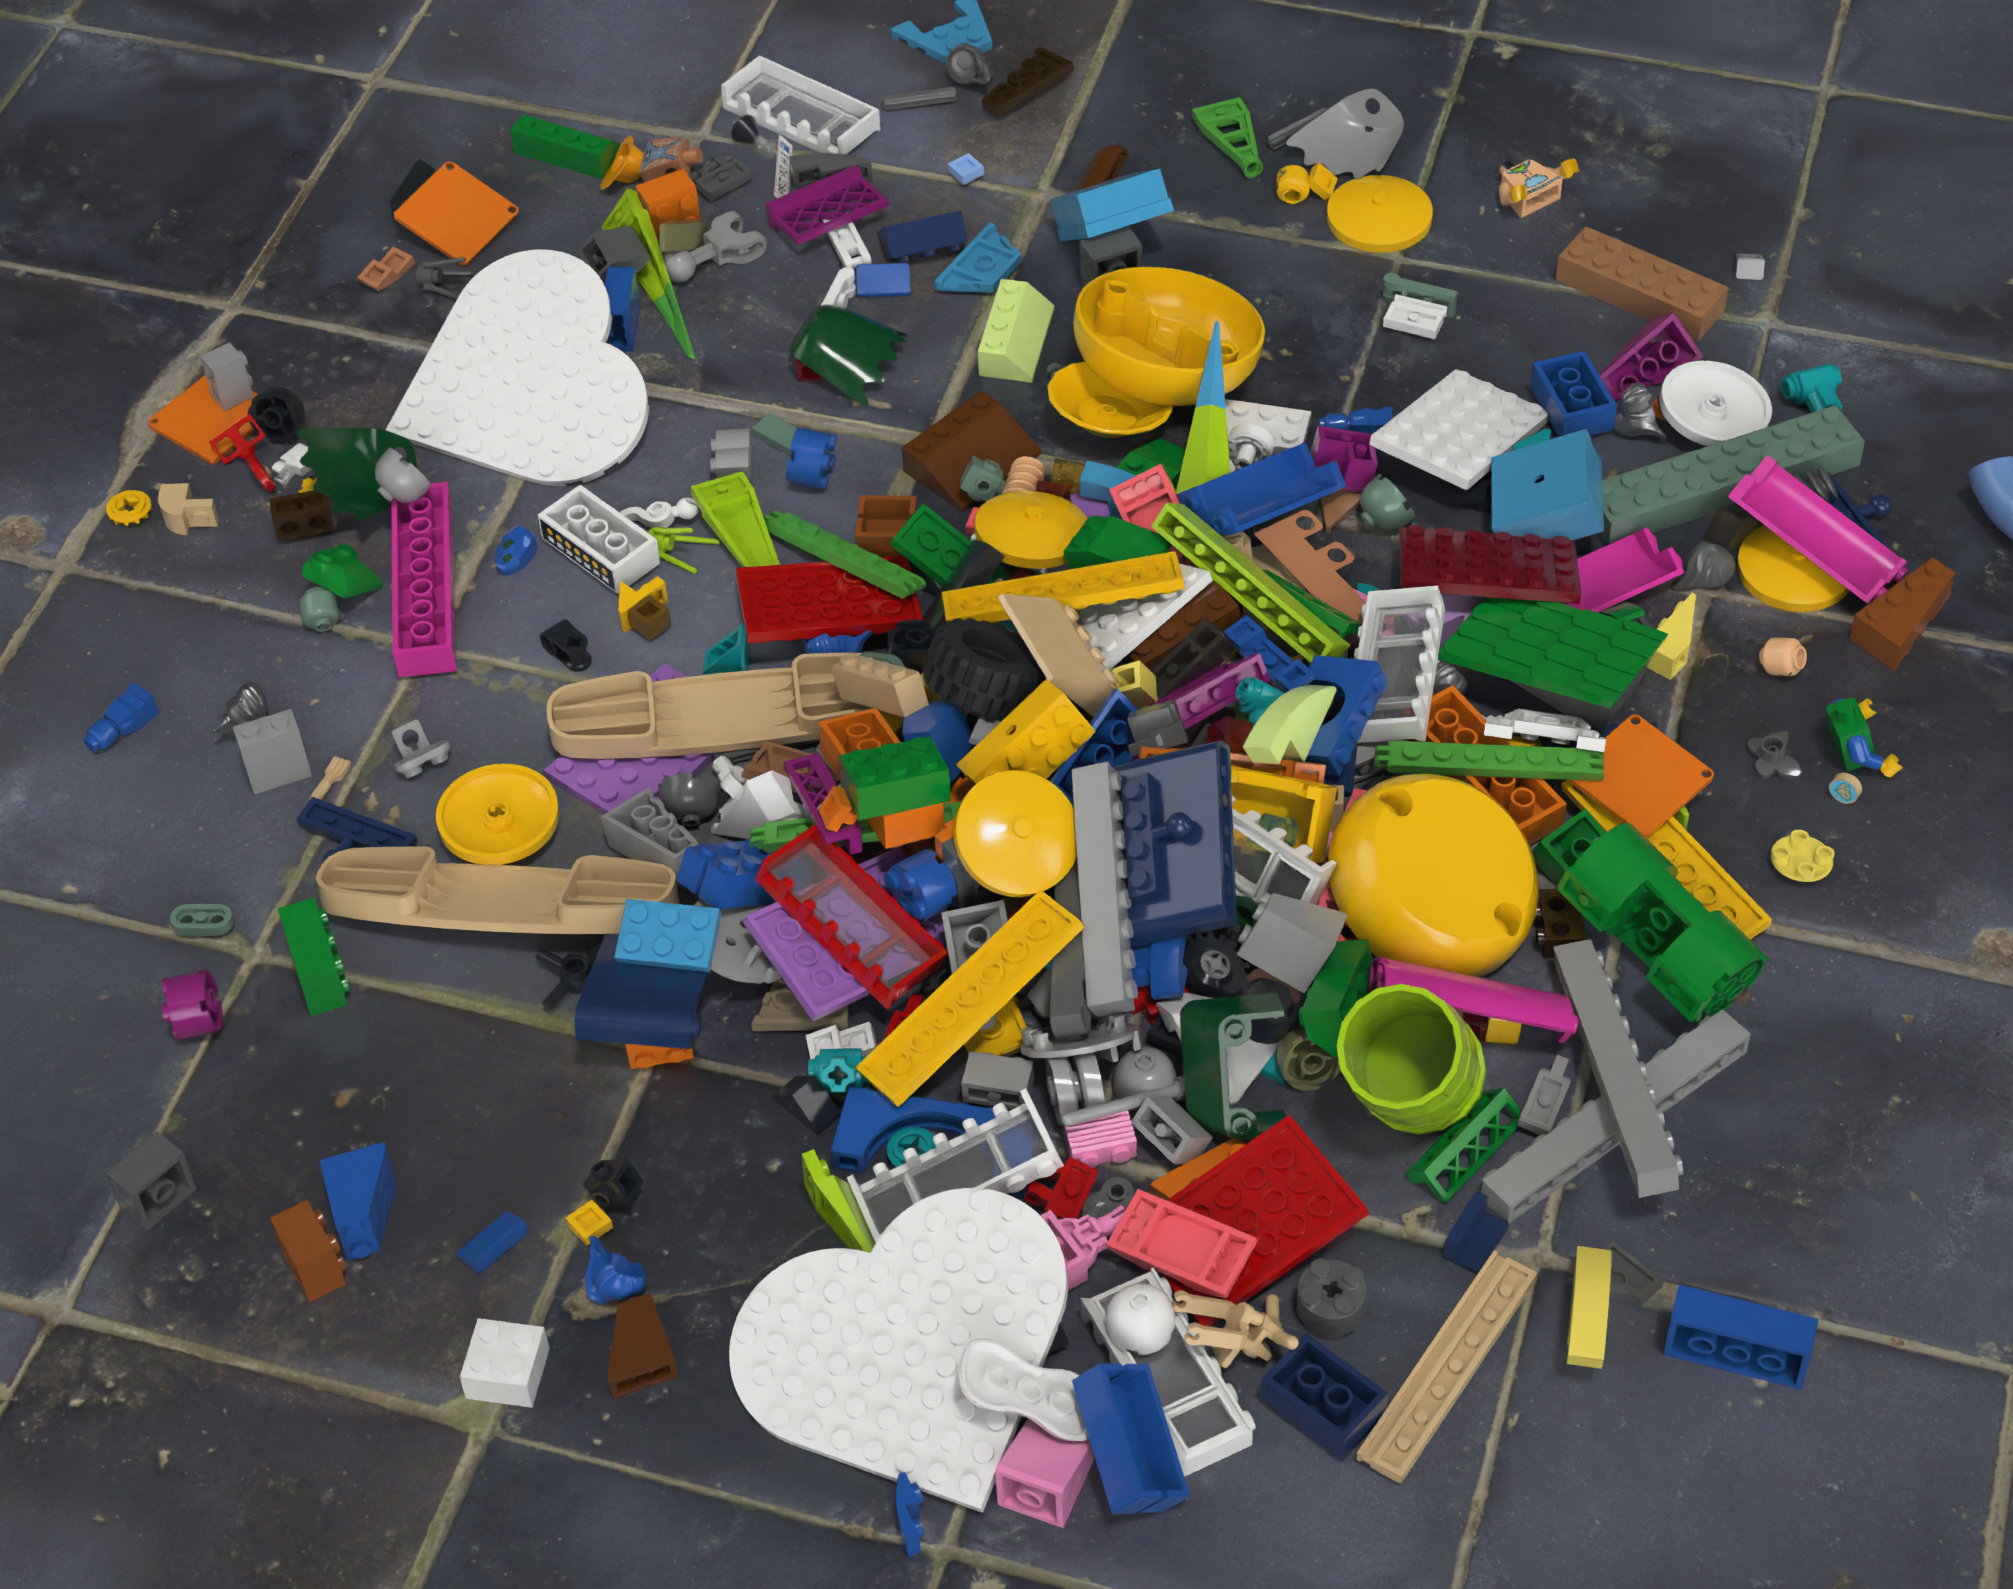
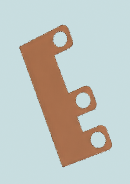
M1302 510L1254 533L1314 597L1362 623L1361 626H1363L1362 606L1366 602L1336 572V570L1352 563L1354 556L1339 542H1333L1316 551L1304 539L1323 528V524L1310 511ZM1306 516L1314 521L1315 526L1310 530H1303L1297 526L1296 520L1299 517ZM1334 548L1340 549L1346 554V559L1342 562H1334L1329 559L1328 551ZM1403 615L1385 616L1383 625ZM1350 634L1354 639L1359 638L1358 634Z

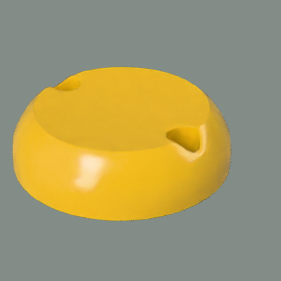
M1131 267L1108 272L1095 278L1078 295L1073 321V333L1079 351L1089 368L1100 379L1117 391L1135 399L1170 406L1196 405L1216 321L1219 322L1224 394L1241 385L1254 371L1262 353L1265 328L1256 308L1235 290L1203 275L1165 267Z
M1409 774L1389 778L1376 784L1358 797L1342 815L1335 827L1328 853V862L1333 860L1337 863L1329 878L1335 902L1340 912L1347 915L1345 921L1351 931L1359 940L1368 939L1370 950L1376 957L1482 978L1509 960L1528 936L1536 916L1539 894L1535 860L1526 837L1516 821L1495 799L1482 790L1455 778L1437 774Z

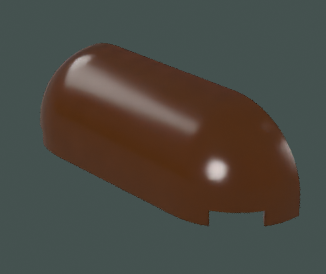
M1109 145L1100 149L1092 158L1075 191L1117 178L1128 158V149L1123 148L1121 145Z

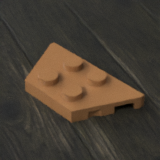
M765 741L760 750L755 753L751 762L745 765L741 778L750 780L771 770L788 777L784 770V761L812 754ZM824 761L825 765L827 766L829 772L831 773L834 781L838 786L840 780L838 779L836 774L829 769L828 764ZM808 767L795 770L796 772L808 775ZM791 782L792 792L797 793ZM809 785L806 790L815 793L813 787Z

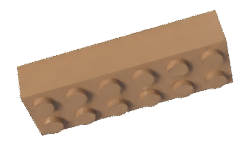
M1586 226L1558 256L1556 281L1648 321H1652L1657 315L1674 313L1691 339L1699 342L1725 311L1729 287Z

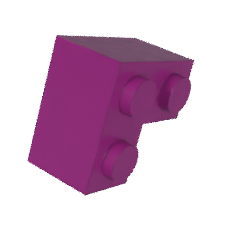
M1317 426L1310 451L1316 468L1337 461L1347 486L1343 489H1347L1350 492H1363L1365 486L1374 479L1378 466L1375 447L1369 445L1372 434Z

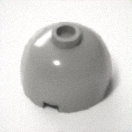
M389 447L376 464L375 479L381 486L377 491L389 502L393 498L401 503L414 502L421 498L432 485L414 465L407 463L403 459L400 460L403 456Z
M1145 1046L1140 1050L1134 1051L1132 1049L1126 1052L1116 1063L1112 1078L1114 1096L1117 1099L1173 1085V1081H1176L1177 1077L1173 1062L1165 1053L1152 1047ZM1138 1108L1131 1109V1111L1138 1112Z

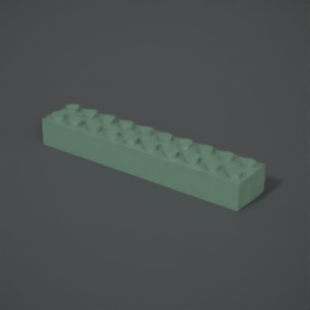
M1834 405L1602 480L1604 531L1598 534L1604 543L1609 545L1646 527L1649 528L1651 533H1655L1738 506L1737 503L1728 497L1729 494L1746 474L1751 476L1767 455L1793 477L1798 475L1803 481L1807 479L1806 471H1810L1814 476H1817L1818 466H1821L1826 472H1830L1831 475L1860 466L1865 441L1839 408Z

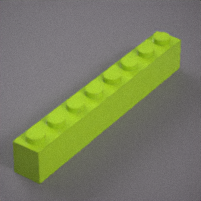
M1177 503L1165 504L1151 526L1200 569L1209 571L1215 582L1221 585L1310 663L1315 655L1342 658L1350 644L1187 506Z

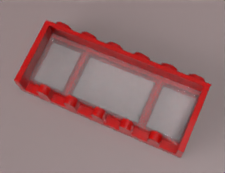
M815 824L766 857L760 866L755 881L887 1010L896 1000L932 973L940 970L948 954L942 944L934 939L920 925L918 920L911 917L894 897L890 896L879 886L876 880L871 875H868L854 861L851 855L844 852L835 842L825 844Z

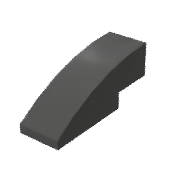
M834 153L789 156L790 173L795 189L808 186L854 165L861 169L862 177L868 183L873 182L872 166L869 158Z

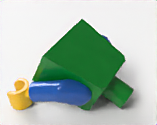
M1853 697L1848 699L1838 698L1825 707L1827 729L1847 772L1865 766L1874 770L1880 769L1885 776L1890 778L1903 768L1897 763L1899 759L1894 754H1890L1883 760L1882 756L1874 752L1866 720L1877 712L1869 707L1872 705L1870 699H1865L1858 704Z

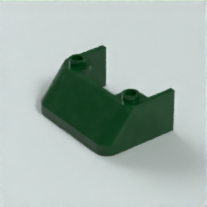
M1278 993L1192 1000L1182 1007L1180 1011L1186 1112L1202 1128L1234 1139H1252L1258 1137L1286 1117L1284 1110L1253 1112L1244 1106L1230 1107L1226 1047L1240 1046L1248 1041L1252 1032L1251 1020L1284 1017V1009Z

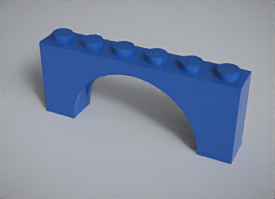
M849 1087L831 1148L833 1170L865 1175L874 1156L888 1144L890 1138L899 1130L908 1127H920L926 1130H940L962 1135L966 1133L962 1125L966 1119L974 1118L978 1126L996 1118L992 1111L993 1107L983 1108L970 1106L962 1102L951 1103L938 1101L930 1097L918 1098L912 1096L897 1107L880 1091H874L870 1088ZM1032 1118L996 1136L1011 1168L1036 1157L1038 1154L1041 1137ZM985 1141L977 1145L992 1165L993 1178L1002 1174L988 1142ZM1030 1183L1021 1191L1010 1192L1007 1195L1023 1200Z

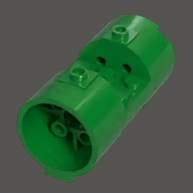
M1630 822L1622 823L1597 839L1578 858L1573 866L1567 868L1556 889L1600 933L1604 931L1609 936L1617 935L1650 968L1645 978L1690 1022L1695 1021L1700 1024L1705 1017L1709 1015L1714 1016L1722 1009L1725 1011L1733 1005L1734 1002L1732 1000L1745 987L1749 989L1762 973L1767 964L1768 957L1722 911L1715 910L1709 912L1676 879L1678 874L1676 866Z

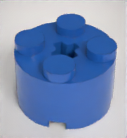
M797 428L790 447L792 454L791 460L788 459L786 480L794 484L826 490L830 476L827 471H833L835 466L836 454L831 452L835 450L837 435L806 428Z
M929 849L921 850L893 865L884 874V882L891 890L894 898L918 922L931 918L953 906L956 902L952 901V897L957 895V888L950 869L945 862L939 864L933 858L937 854Z

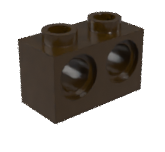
M313 490L269 499L278 542L335 531L328 495Z
M1540 889L1534 921H1539V927H1536L1537 946H1542L1544 959H1553L1554 946L1585 940L1582 916L1557 889Z

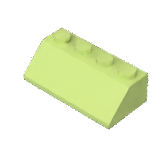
M1000 280L978 349L979 376L1033 382L1054 313V305L1028 282Z

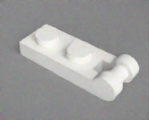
M853 222L827 232L842 262L843 268L849 267L854 270L859 264H872L869 252Z
M845 267L839 270L821 305L829 304L843 308L847 307L848 299L856 294V286L853 283L855 274L852 268Z

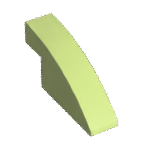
M1301 686L1288 691L1274 701L1261 715L1243 746L1250 760L1253 763L1280 764L1281 759L1305 762L1337 691L1335 686Z

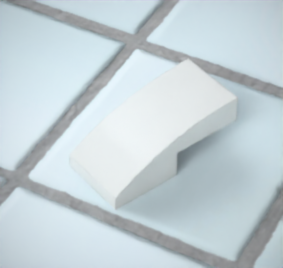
M870 1021L840 1032L837 1026L833 1025L806 1035L810 1059H815V1055H819L820 1049L862 1048V1055H869L877 1047L874 1029Z

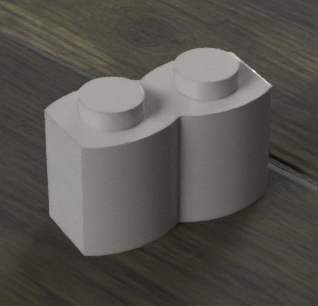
M750 428L716 430V438L711 439V453L715 455V458H710L711 475L716 474V477L720 478L743 471L747 479L751 481L752 442Z

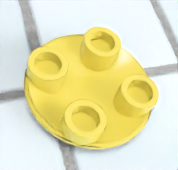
M1794 830L1790 836L1779 839L1773 845L1770 858L1773 866L1782 875L1796 881L1812 882L1820 880L1830 873L1833 867L1835 852L1831 847L1825 846L1819 840L1809 837L1806 831Z

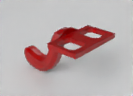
M251 414L209 441L225 465L235 458L244 459L266 491L271 493L276 489V484L255 454V445L264 439L266 435ZM248 421L253 422L259 431V435L250 442L245 441L239 432V428ZM225 437H229L236 446V451L225 458L217 450L216 444Z

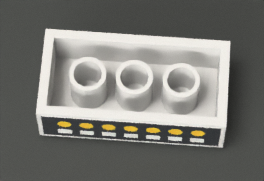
M582 485L577 486L538 514L542 539L617 594L620 591L621 581L630 586L660 564L657 539Z

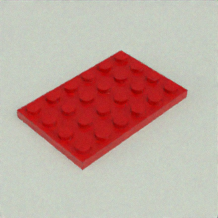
M881 557L911 572L909 560L906 557ZM827 561L736 568V581L747 643L761 644L769 641H795L797 639L819 637L823 633L828 634L830 637L844 634L852 637L861 635L867 630H871L872 634L881 635L888 633L890 628L892 630L896 629V625L900 621L911 619L923 620L917 592L902 599Z
M1289 1114L1166 1200L1257 1238L1258 1242L1227 1299L1194 1291L1163 1273L1159 1274L1162 1278H1166L1174 1293L1185 1291L1191 1295L1227 1300L1237 1306L1241 1302H1246L1368 1216L1369 1211ZM1191 1314L1196 1322L1203 1326L1210 1327L1221 1319Z

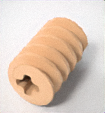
M1027 456L1014 460L1002 494L1015 491L1039 492L1044 482L1043 474L1046 470L1044 465L1037 459Z

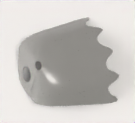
M1366 89L1342 99L1293 134L1286 144L1304 150L1305 165L1321 163L1333 175L1352 172L1354 178L1359 179L1371 170L1379 172L1383 168L1403 132L1404 120L1399 110L1384 94L1377 89ZM1370 98L1376 99L1380 104V110L1376 114H1371L1366 109V101ZM1370 126L1373 128V131L1367 132L1365 127Z

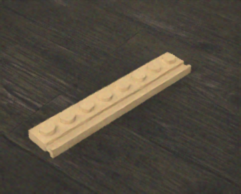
M1495 1250L1492 1252L1358 1450L1356 1460L1359 1462L1363 1460L1370 1464V1468L1399 1484L1403 1482L1536 1282L1538 1272L1509 1257L1505 1259L1499 1256V1252Z

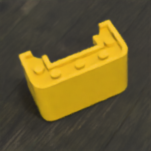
M1231 766L1232 796L1236 799L1232 808L1242 815L1251 810L1258 812L1261 818L1257 825L1268 832L1277 827L1284 829L1287 832L1284 843L1293 849L1301 845H1308L1313 850L1309 859L1317 865L1319 862H1324L1337 787ZM1233 828L1234 845L1240 846V852L1258 855L1259 850L1269 852Z

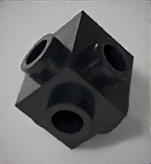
M628 1158L597 1161L592 1166L583 1186L600 1208L630 1205L644 1180Z

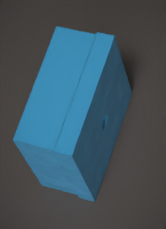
M1160 168L1131 173L1050 199L1058 226L1057 232L1060 242L1091 238L1174 211L1171 199L1167 195Z
M1586 429L1492 457V530L1494 534L1497 532H1507L1512 536L1524 537L1526 534H1535L1545 539L1563 536L1570 540H1576L1604 531L1602 461L1592 445L1591 437Z

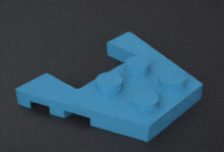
M977 0L955 1L954 9L961 17L943 26H937L926 33H922L910 20L891 28L892 38L896 40L902 38L907 41L908 46L912 48L920 47L925 50L926 55L944 64L947 62L946 58L949 51L962 43L976 46L982 53L993 49L992 39Z

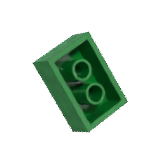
M917 737L910 741L896 744L888 743L881 747L854 750L851 753L839 755L841 787L845 789L850 804L859 820L951 801L949 768L931 737Z
M315 897L278 908L310 1015L314 1016L347 1006L344 993L349 992L350 989L345 973H343L344 968L338 950L331 951L337 949L331 928H324L330 926L325 908L318 909Z

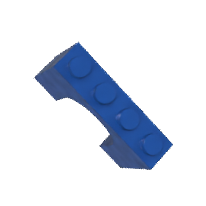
M1315 655L1308 668L1315 673L1316 678L1307 685L1335 686L1337 691L1333 700L1345 702L1341 711L1334 719L1320 726L1305 762L1326 765V775L1340 776L1345 765L1349 762L1350 755L1357 741L1361 738L1363 729L1369 717L1373 714L1375 705L1381 693L1385 690L1388 680L1377 661Z

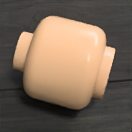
M1776 637L1770 638L1765 643L1764 647L1760 650L1759 660L1769 675L1790 677L1795 676L1804 668L1807 654L1805 648L1797 639Z

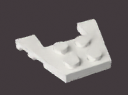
M1519 708L1505 714V718H1495L1494 723L1490 721L1485 723L1484 735L1512 739L1513 732L1521 733L1522 738L1529 740H1538L1539 736L1551 737V741L1558 744H1569L1570 740L1577 741L1576 748L1601 752L1605 751L1606 738H1599L1600 733L1590 730L1591 726L1578 716Z

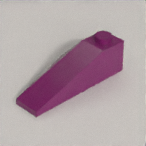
M1675 314L1657 315L1643 327L1599 373V376L1615 401L1622 397L1624 391L1632 383H1642L1645 388L1659 384L1676 367L1688 362L1699 361L1704 356Z

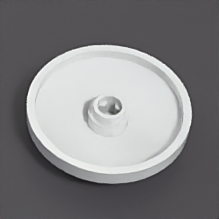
M1693 361L1676 367L1666 376L1659 394L1660 408L1669 424L1686 438L1705 446L1766 428L1772 416L1770 398L1764 388L1753 377L1736 367L1715 361Z

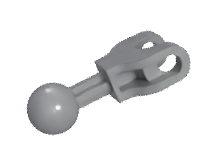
M729 211L714 218L711 229L703 233L704 246L691 252L687 250L668 251L663 259L670 280L681 283L693 276L697 264L710 258L719 266L726 263L746 264L765 253L767 239L756 230L742 233L743 218L737 212Z

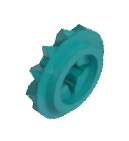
M908 1127L896 1132L887 1144V1157L892 1167H898L906 1163L903 1152L908 1148L916 1147L917 1143L919 1156L936 1148L933 1142L934 1134L920 1127Z

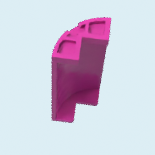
M1769 455L1764 458L1751 476L1746 474L1728 496L1867 604H1870L1888 591L1887 588L1892 582L1897 584L1908 573V570L1905 568L1908 562L1904 558L1897 556L1793 477Z
M1648 527L1643 528L1632 535L1578 558L1577 563L1582 593L1580 604H1563L1580 610L1589 609L1600 612L1685 573L1682 568V560L1672 547L1660 552L1656 537L1650 532Z
M1376 957L1370 963L1368 992L1397 984L1425 988L1457 1011L1557 1031V1042L1563 1044L1571 1034L1576 1033L1578 1027V1015L1573 1014L1571 1001L1566 995L1382 957Z

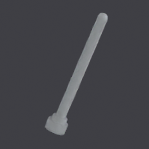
M1184 1075L1176 1077L1173 1085L1065 1113L1061 1121L1065 1126H1072L1139 1108L1147 1096H1170L1176 1101L1185 1102Z

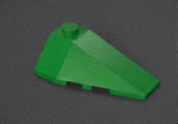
M1585 808L1537 844L1532 851L1534 860L1548 878L1558 886L1566 869L1573 866L1578 858L1606 832Z

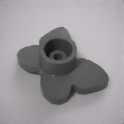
M1787 731L1772 733L1765 738H1751L1748 741L1747 749L1751 754L1758 757L1755 763V772L1758 777L1768 779L1776 773L1779 777L1785 779L1800 778L1801 768L1793 757L1787 755L1785 750L1789 741Z

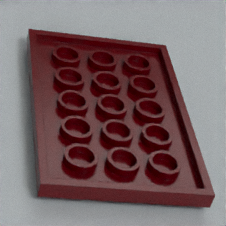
M1418 525L1400 527L1401 589L1438 585L1440 593L1580 604L1582 593L1575 540H1570L1563 536L1545 539L1535 534H1526L1524 537L1512 536L1507 532H1497L1495 534L1482 533L1478 530L1463 532L1453 531L1445 527L1438 529H1424Z

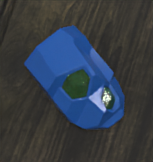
M518 525L510 529L502 537V542L496 548L494 558L498 572L504 575L515 574L524 569L533 559L538 546L536 538L530 530Z

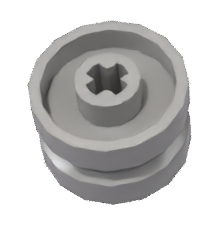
M1094 1052L1072 1056V1069L1067 1056L1045 1058L1047 1088L1058 1125H1063L1061 1118L1065 1113L1079 1110L1078 1101L1081 1109L1105 1103L1100 1070Z

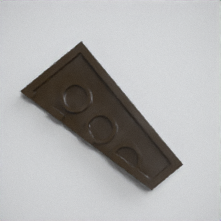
M1038 47L1034 51V57H1027L1022 62L1020 70L1012 71L1008 75L1006 83H999L982 99L983 109L999 117L1007 114L1011 109L1026 102L1032 96L1044 91L1053 83L1062 80L1066 75L1073 72V62Z

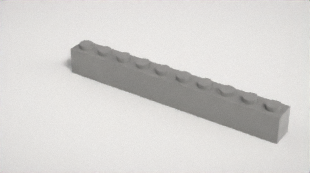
M1591 939L1554 946L1555 970L1564 995L1571 1001L1573 1014L1578 1015L1577 1030L1638 1197L1642 1198L1679 1190L1678 1176L1683 1175L1682 1162L1679 1155H1673L1674 1143L1670 1131H1664L1663 1129L1665 1127V1120L1661 1107L1655 1108L1656 1097L1652 1084H1646L1645 1082L1647 1080V1073L1644 1062L1637 1061L1638 1049L1634 1038L1629 1039L1630 1030L1627 1018L1619 1014L1621 1013L1620 1000L1617 993H1611L1613 991L1612 980L1609 972H1603L1605 967L1601 951H1595Z
M1722 1009L1714 1016L1709 1015L1705 1017L1698 1027L1690 1033L1685 1032L1681 1034L1675 1043L1666 1050L1660 1049L1656 1052L1651 1061L1645 1064L1647 1080L1645 1082L1646 1084H1652L1656 1097L1655 1108L1661 1107L1664 1113L1746 1054L1751 1034ZM1602 1096L1596 1100L1591 1099L1587 1101L1578 1113L1571 1118H1563L1550 1133L1539 1135L1530 1147L1523 1152L1518 1151L1514 1153L1505 1165L1498 1170H1490L1483 1177L1481 1193L1488 1196L1487 1206L1499 1218L1510 1224L1619 1145Z

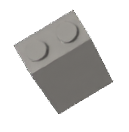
M292 709L233 726L238 749L254 795L312 777Z
M1273 893L1267 903L1260 901L1252 915V918L1255 919L1252 926L1246 924L1240 933L1237 941L1242 944L1237 955L1300 992L1305 993L1333 951L1347 915L1337 910Z

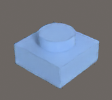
M968 153L948 163V172L964 185L984 175V166Z

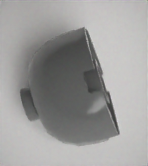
M681 773L662 779V785L660 783L658 785L659 799L664 804L665 810L668 813H672L677 821L682 822V825H699L701 820L708 818L714 813L719 802V780L715 776L702 773L703 779L693 778V773Z

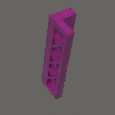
M816 753L784 761V770L825 844L842 840L850 855L862 852L861 827L857 820L854 825H848L843 822L837 832L828 831L817 809L823 803L833 785L837 786L820 754ZM808 767V775L795 771ZM809 785L813 787L815 793L806 790Z

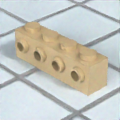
M857 653L844 655L840 658V662L831 666L840 697L843 700L870 708H877L880 711L904 718L929 705L924 690L925 681L918 671L907 669L904 666L889 664V662L875 660L872 657L860 656Z

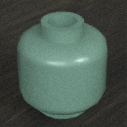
M314 587L307 590L299 601L304 625L310 629H315L317 632L330 630L340 618L336 596L333 592L323 587Z

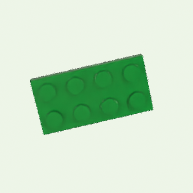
M923 503L893 537L889 545L939 585L943 586L971 544V541ZM999 565L987 584L995 582L998 578H1002V581L1010 580L1013 575Z

